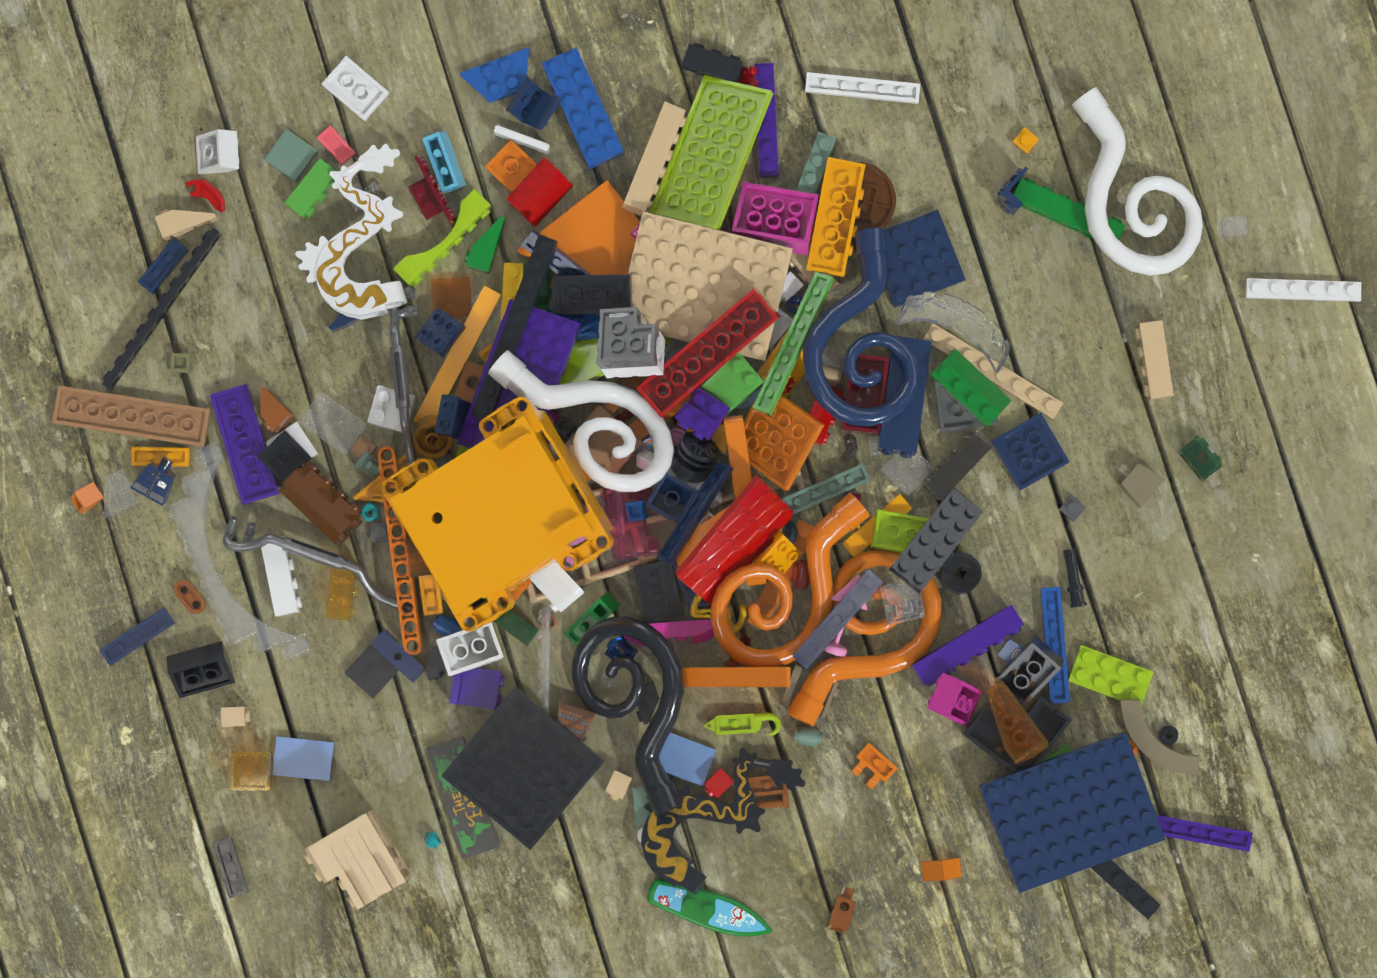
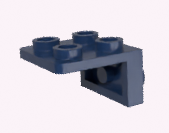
M526 78L506 111L521 123L537 130H542L558 108L561 99L558 96L543 91Z
M1026 166L1023 170L1019 168L1012 175L1011 183L1006 182L997 193L999 197L996 201L1002 205L1001 209L1008 215L1011 213L1014 216L1023 205L1010 191L1027 172L1028 168Z

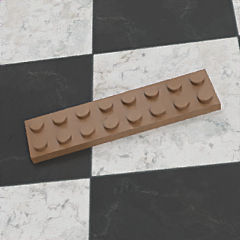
M58 386L52 423L205 448L211 410Z

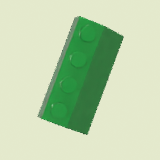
M956 349L929 376L985 429L1012 401Z

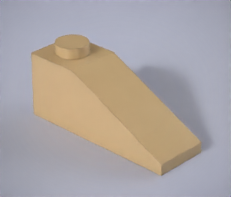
M169 209L162 210L158 213V216H155L161 235L166 241L219 220L215 213Z

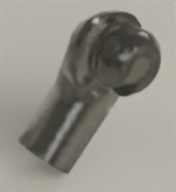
M850 433L843 437L846 451L840 457L847 463L858 451L856 437Z

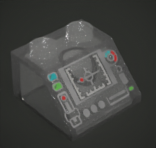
M904 581L878 588L887 626L925 617L921 593L918 594Z

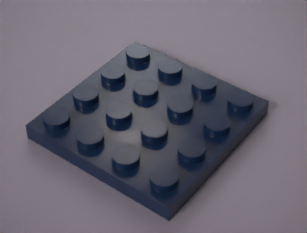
M939 210L885 229L888 270L886 288L894 308L966 281Z

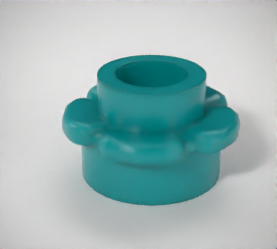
M367 503L361 509V515L365 521L371 522L379 518L380 509L377 505Z
M434 831L426 832L425 843L429 848L437 849L438 845L441 844L440 838Z

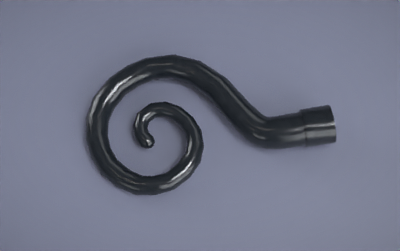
M630 616L610 617L596 623L584 634L576 646L572 659V681L576 693L583 704L596 713V715L609 719L622 718L633 712L642 699L645 690V675L641 665L630 656H618L609 662L605 669V674L608 678H614L621 668H625L630 671L633 683L631 692L626 700L620 704L612 705L597 697L590 687L588 667L592 653L605 639L620 635L639 640L657 658L662 670L663 690L657 711L636 748L635 769L647 794L646 798L655 816L658 817L683 804L674 783L670 781L660 762V753L678 719L684 695L683 668L672 645L663 634L649 623Z

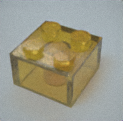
M231 751L229 790L272 791L273 752Z

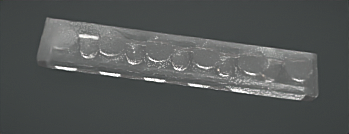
M543 606L542 610L538 612V622H542V630H538V641H541V649H538V660L541 661V668H538L537 678L541 680V687L537 688V699H541V708L550 715L551 607Z

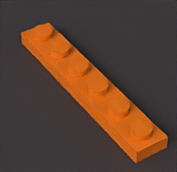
M800 519L796 525L798 535L794 546L802 553L784 574L789 581L806 550L808 537L814 526ZM769 580L756 603L759 605L760 614L764 618L772 616L780 601L778 588ZM748 619L747 622L750 623V624H752V625H754V624L751 622V620Z

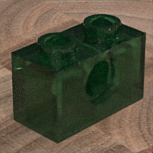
M1197 436L1177 452L1199 480L1204 481L1222 465L1220 464V457L1208 449L1209 444L1203 437ZM1199 452L1205 455L1204 463L1197 460Z

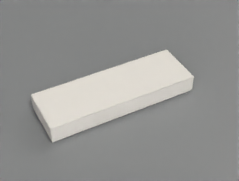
M499 125L495 126L494 135L509 141L512 140L517 144L548 155L550 151L548 143Z

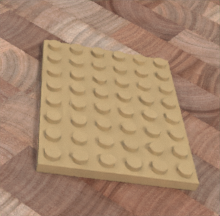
M643 211L628 274H632V307H638L647 325L656 324L663 336L691 342L755 287L778 312L793 248ZM775 322L739 353L742 356L766 361Z

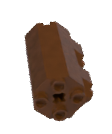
M303 463L302 466L304 468L301 470L298 467L284 481L283 485L285 488L280 487L278 491L333 543L339 542L342 544L349 537L348 533L350 530H356L362 524V515L360 514L362 510L355 503H349L347 501L349 497L341 490L337 489L335 491L332 488L335 484L326 476L321 477L319 475L321 471L313 463Z

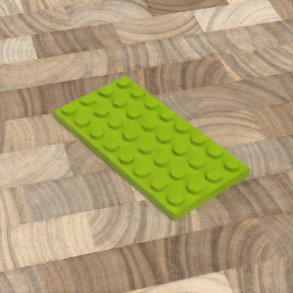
M703 76L650 213L720 230L773 96L771 90L711 76Z

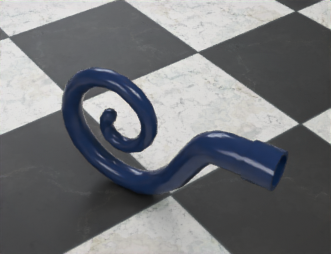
M882 228L863 229L854 233L862 281L852 291L824 311L810 328L802 350L804 376L818 404L836 420L853 426H875L901 415L912 403L919 388L920 372L915 355L905 342L897 336L885 332L868 333L858 338L848 348L843 364L844 374L852 384L862 388L874 386L881 381V372L876 370L869 375H861L856 369L857 358L865 349L871 346L880 345L889 348L902 362L904 370V382L900 390L889 402L872 408H861L851 405L834 393L823 371L822 354L828 340L841 325L872 305L884 292L887 284L888 270L885 230Z

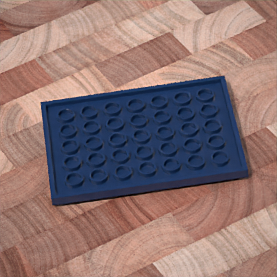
M1125 731L979 785L1019 893L1165 840Z

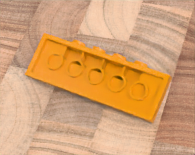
M831 157L827 158L806 270L844 277L848 256H851L853 252V245L850 243L851 238H855L854 233L857 231V226H854L855 218L859 219L861 208L858 207V201L863 199L864 189L861 186L866 164Z

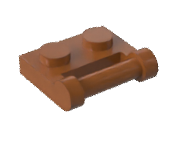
M769 775L747 778L755 797L782 794V799L756 802L757 807L763 809L790 808L788 789L784 783L777 787Z

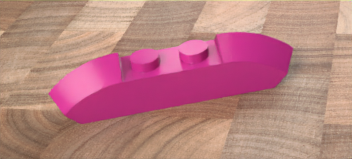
M710 619L650 624L663 634L668 642L669 638H676V641H688V637H692V644H697L715 636ZM623 636L634 644L645 646L639 640Z

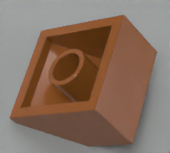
M265 387L261 388L260 416L264 419L262 424L269 431L280 433L295 416Z

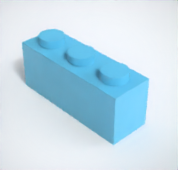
M436 132L422 138L441 191L451 193L467 186L447 132Z

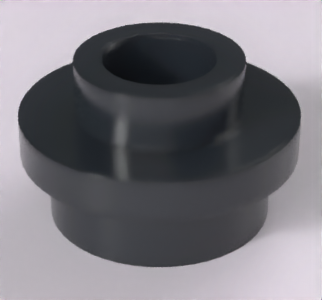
M1164 726L1159 731V739L1166 745H1172L1178 739V731L1173 726ZM1170 731L1172 733V737L1170 739H1167L1166 733Z

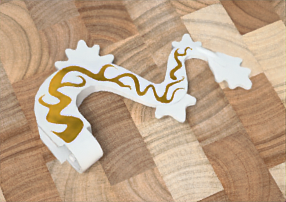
M384 144L379 150L375 145H372L359 157L358 161L348 168L342 166L341 171L330 172V176L335 180L332 184L333 189L339 188L341 194L346 199L365 212L364 218L338 233L331 240L328 241L324 236H321L318 246L307 242L305 244L306 251H297L295 253L296 257L303 261L298 266L299 269L310 271L306 279L307 282H317L320 293L325 301L335 311L347 317L360 320L388 314L387 309L399 307L407 303L400 281L381 284L380 280L356 283L348 279L344 270L346 258L352 251L375 235L381 228L391 232L392 222L403 216V212L392 206L393 198L391 196L381 200L379 197L356 189L351 185L352 178L360 170L382 174L384 166H394V159L400 155V151L390 149L387 144Z

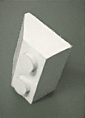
M217 129L196 136L198 174L223 173L239 169L237 131Z

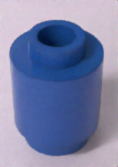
M441 614L440 617L436 616L432 627H435L434 632L444 636L457 633L461 628L456 619Z

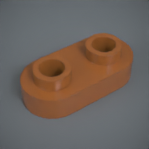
M180 580L174 585V594L190 613L200 614L205 610L206 601L191 582ZM183 586H186L188 589L186 593L181 591ZM195 601L200 603L198 608H195L193 605Z

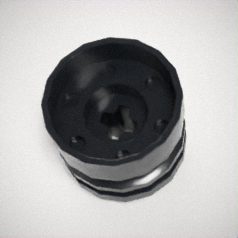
M687 432L683 435L678 448L673 453L671 469L678 477L691 483L703 482L719 455V448L712 439L707 440L703 438L701 440L694 436L693 432Z
M955 553L948 557L940 571L941 582L944 587L951 593L958 595L967 594L974 590L982 576L981 566L977 559L966 553ZM958 569H960L961 572L965 571L966 574L963 576V579H960V577L955 576V574H957Z

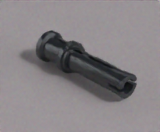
M1075 549L1064 550L1069 581L1067 592L1070 593L1071 598L1070 608L1087 606L1083 595L1084 586L1080 584Z

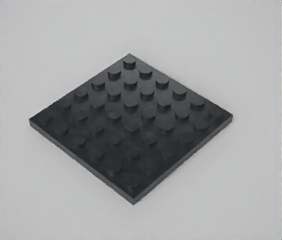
M515 686L441 777L531 850L605 760Z

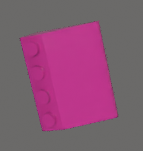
M743 182L732 233L793 248L792 253L807 255L819 195Z

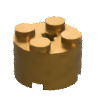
M428 415L418 420L413 432L415 449L430 459L444 456L452 444L451 437L435 433L437 415Z

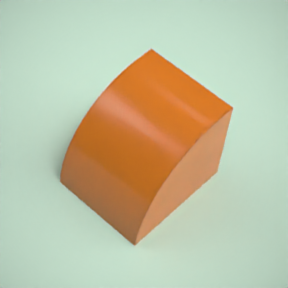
M92 482L74 492L70 500L78 512L82 514L98 504L104 497L95 483Z

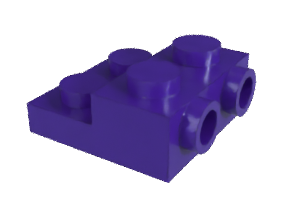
M697 387L688 403L685 402L675 419L678 420L677 425L687 430L688 427L694 431L693 435L697 438L710 440L731 408Z

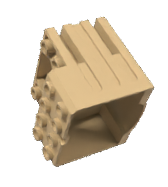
M374 810L361 815L305 849L306 854H304V857L309 865L313 864L316 868L314 874L318 881L323 880L325 884L338 876L339 880L337 882L343 891H347L349 894L347 899L353 908L356 907L357 910L413 877Z

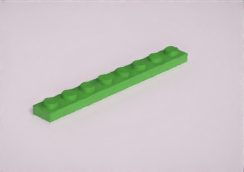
M815 271L753 405L754 410L772 416L804 347L809 330L814 325L834 282L832 276Z

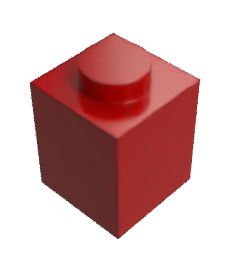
M719 768L704 783L706 786L704 790L710 797L715 795L718 798L734 781Z

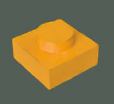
M1024 127L1012 143L1027 155L1039 138Z

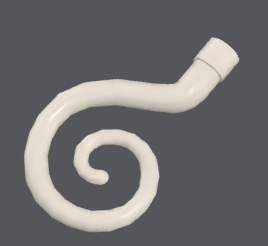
M1095 87L1072 104V107L1082 121L1088 124L1101 142L1099 157L1087 185L1084 210L1088 230L1101 251L1114 263L1123 268L1148 276L1169 273L1182 266L1193 255L1198 246L1203 228L1201 209L1193 194L1183 184L1164 176L1147 177L1136 183L1127 196L1125 205L1126 221L1133 232L1143 237L1157 236L1164 230L1167 224V217L1159 214L1152 225H1146L1142 223L1138 216V204L1141 197L1148 191L1159 190L1174 196L1185 211L1186 224L1182 240L1172 251L1162 256H1148L1129 249L1115 237L1108 225L1106 205L1109 188L1126 150V139L1120 122L1109 109L1110 105L1097 87Z
M509 350L503 353L489 370L488 374L505 389L508 388L518 397L531 399L536 408L551 410L589 402L611 403L626 408L641 420L652 437L654 455L652 462L645 470L633 475L612 473L602 468L593 459L588 446V439L594 432L610 430L620 435L624 441L622 446L613 448L612 455L617 459L625 458L634 451L636 445V438L630 427L622 421L605 417L588 420L577 429L573 446L579 465L593 481L604 488L619 492H637L659 482L671 467L674 453L671 433L663 417H660L646 399L634 389L615 382L591 380L561 385H547L526 368V365Z

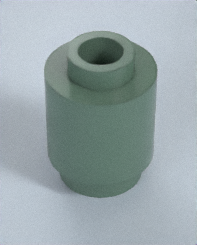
M802 725L801 727H796L794 742H799L800 745L817 747L818 744L822 743L823 733L820 732V728Z

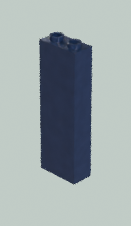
M897 336L909 346L916 357L920 372L919 388L912 403L901 415L881 424L877 451H881L883 455L896 453L900 454V457L911 458L917 453L932 341ZM891 350L884 404L896 395L904 382L902 362Z

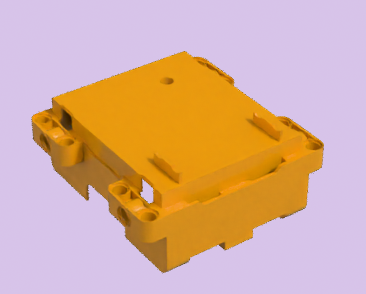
M518 397L482 419L479 429L485 440L439 469L431 459H418L386 479L381 485L385 498L438 584L441 594L459 625L467 632L478 630L511 610L515 604L511 591L553 563L558 562L559 566L565 571L576 570L596 559L600 554L613 546L614 540L609 531L614 527L587 483L588 480L575 458L570 455L546 412L537 410L533 401L527 397ZM521 401H525L527 404V408L524 411H521L519 408ZM489 421H492V423L494 424V428L491 432H489L486 428V425ZM543 435L550 441L560 458L559 460L554 456ZM424 462L428 464V470L425 473L421 469ZM392 482L396 486L393 493L389 490V485ZM573 487H577V489L579 490L580 494L582 495L585 501L586 506L589 509V512H587L586 508L584 507L582 501L580 500L579 496L577 495ZM437 512L441 513L443 517L442 522L439 524L435 522L433 517ZM581 536L586 537L585 540L577 545H568ZM601 536H604L607 539V544L605 547H602L599 544V539ZM569 556L574 560L572 567L566 565V559ZM502 597H505L508 602L505 608L500 604ZM487 598L483 603L475 607L471 606L478 599ZM469 617L475 621L472 628L467 623Z

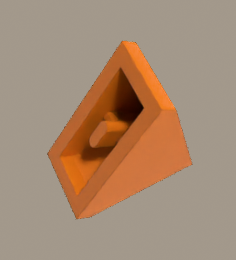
M959 857L921 862L923 881H942L962 877Z

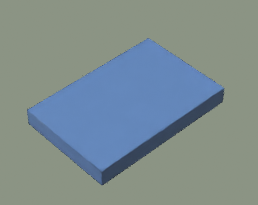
M670 733L660 753V762L666 773L703 786L716 750Z
M276 736L272 775L330 781L335 742Z

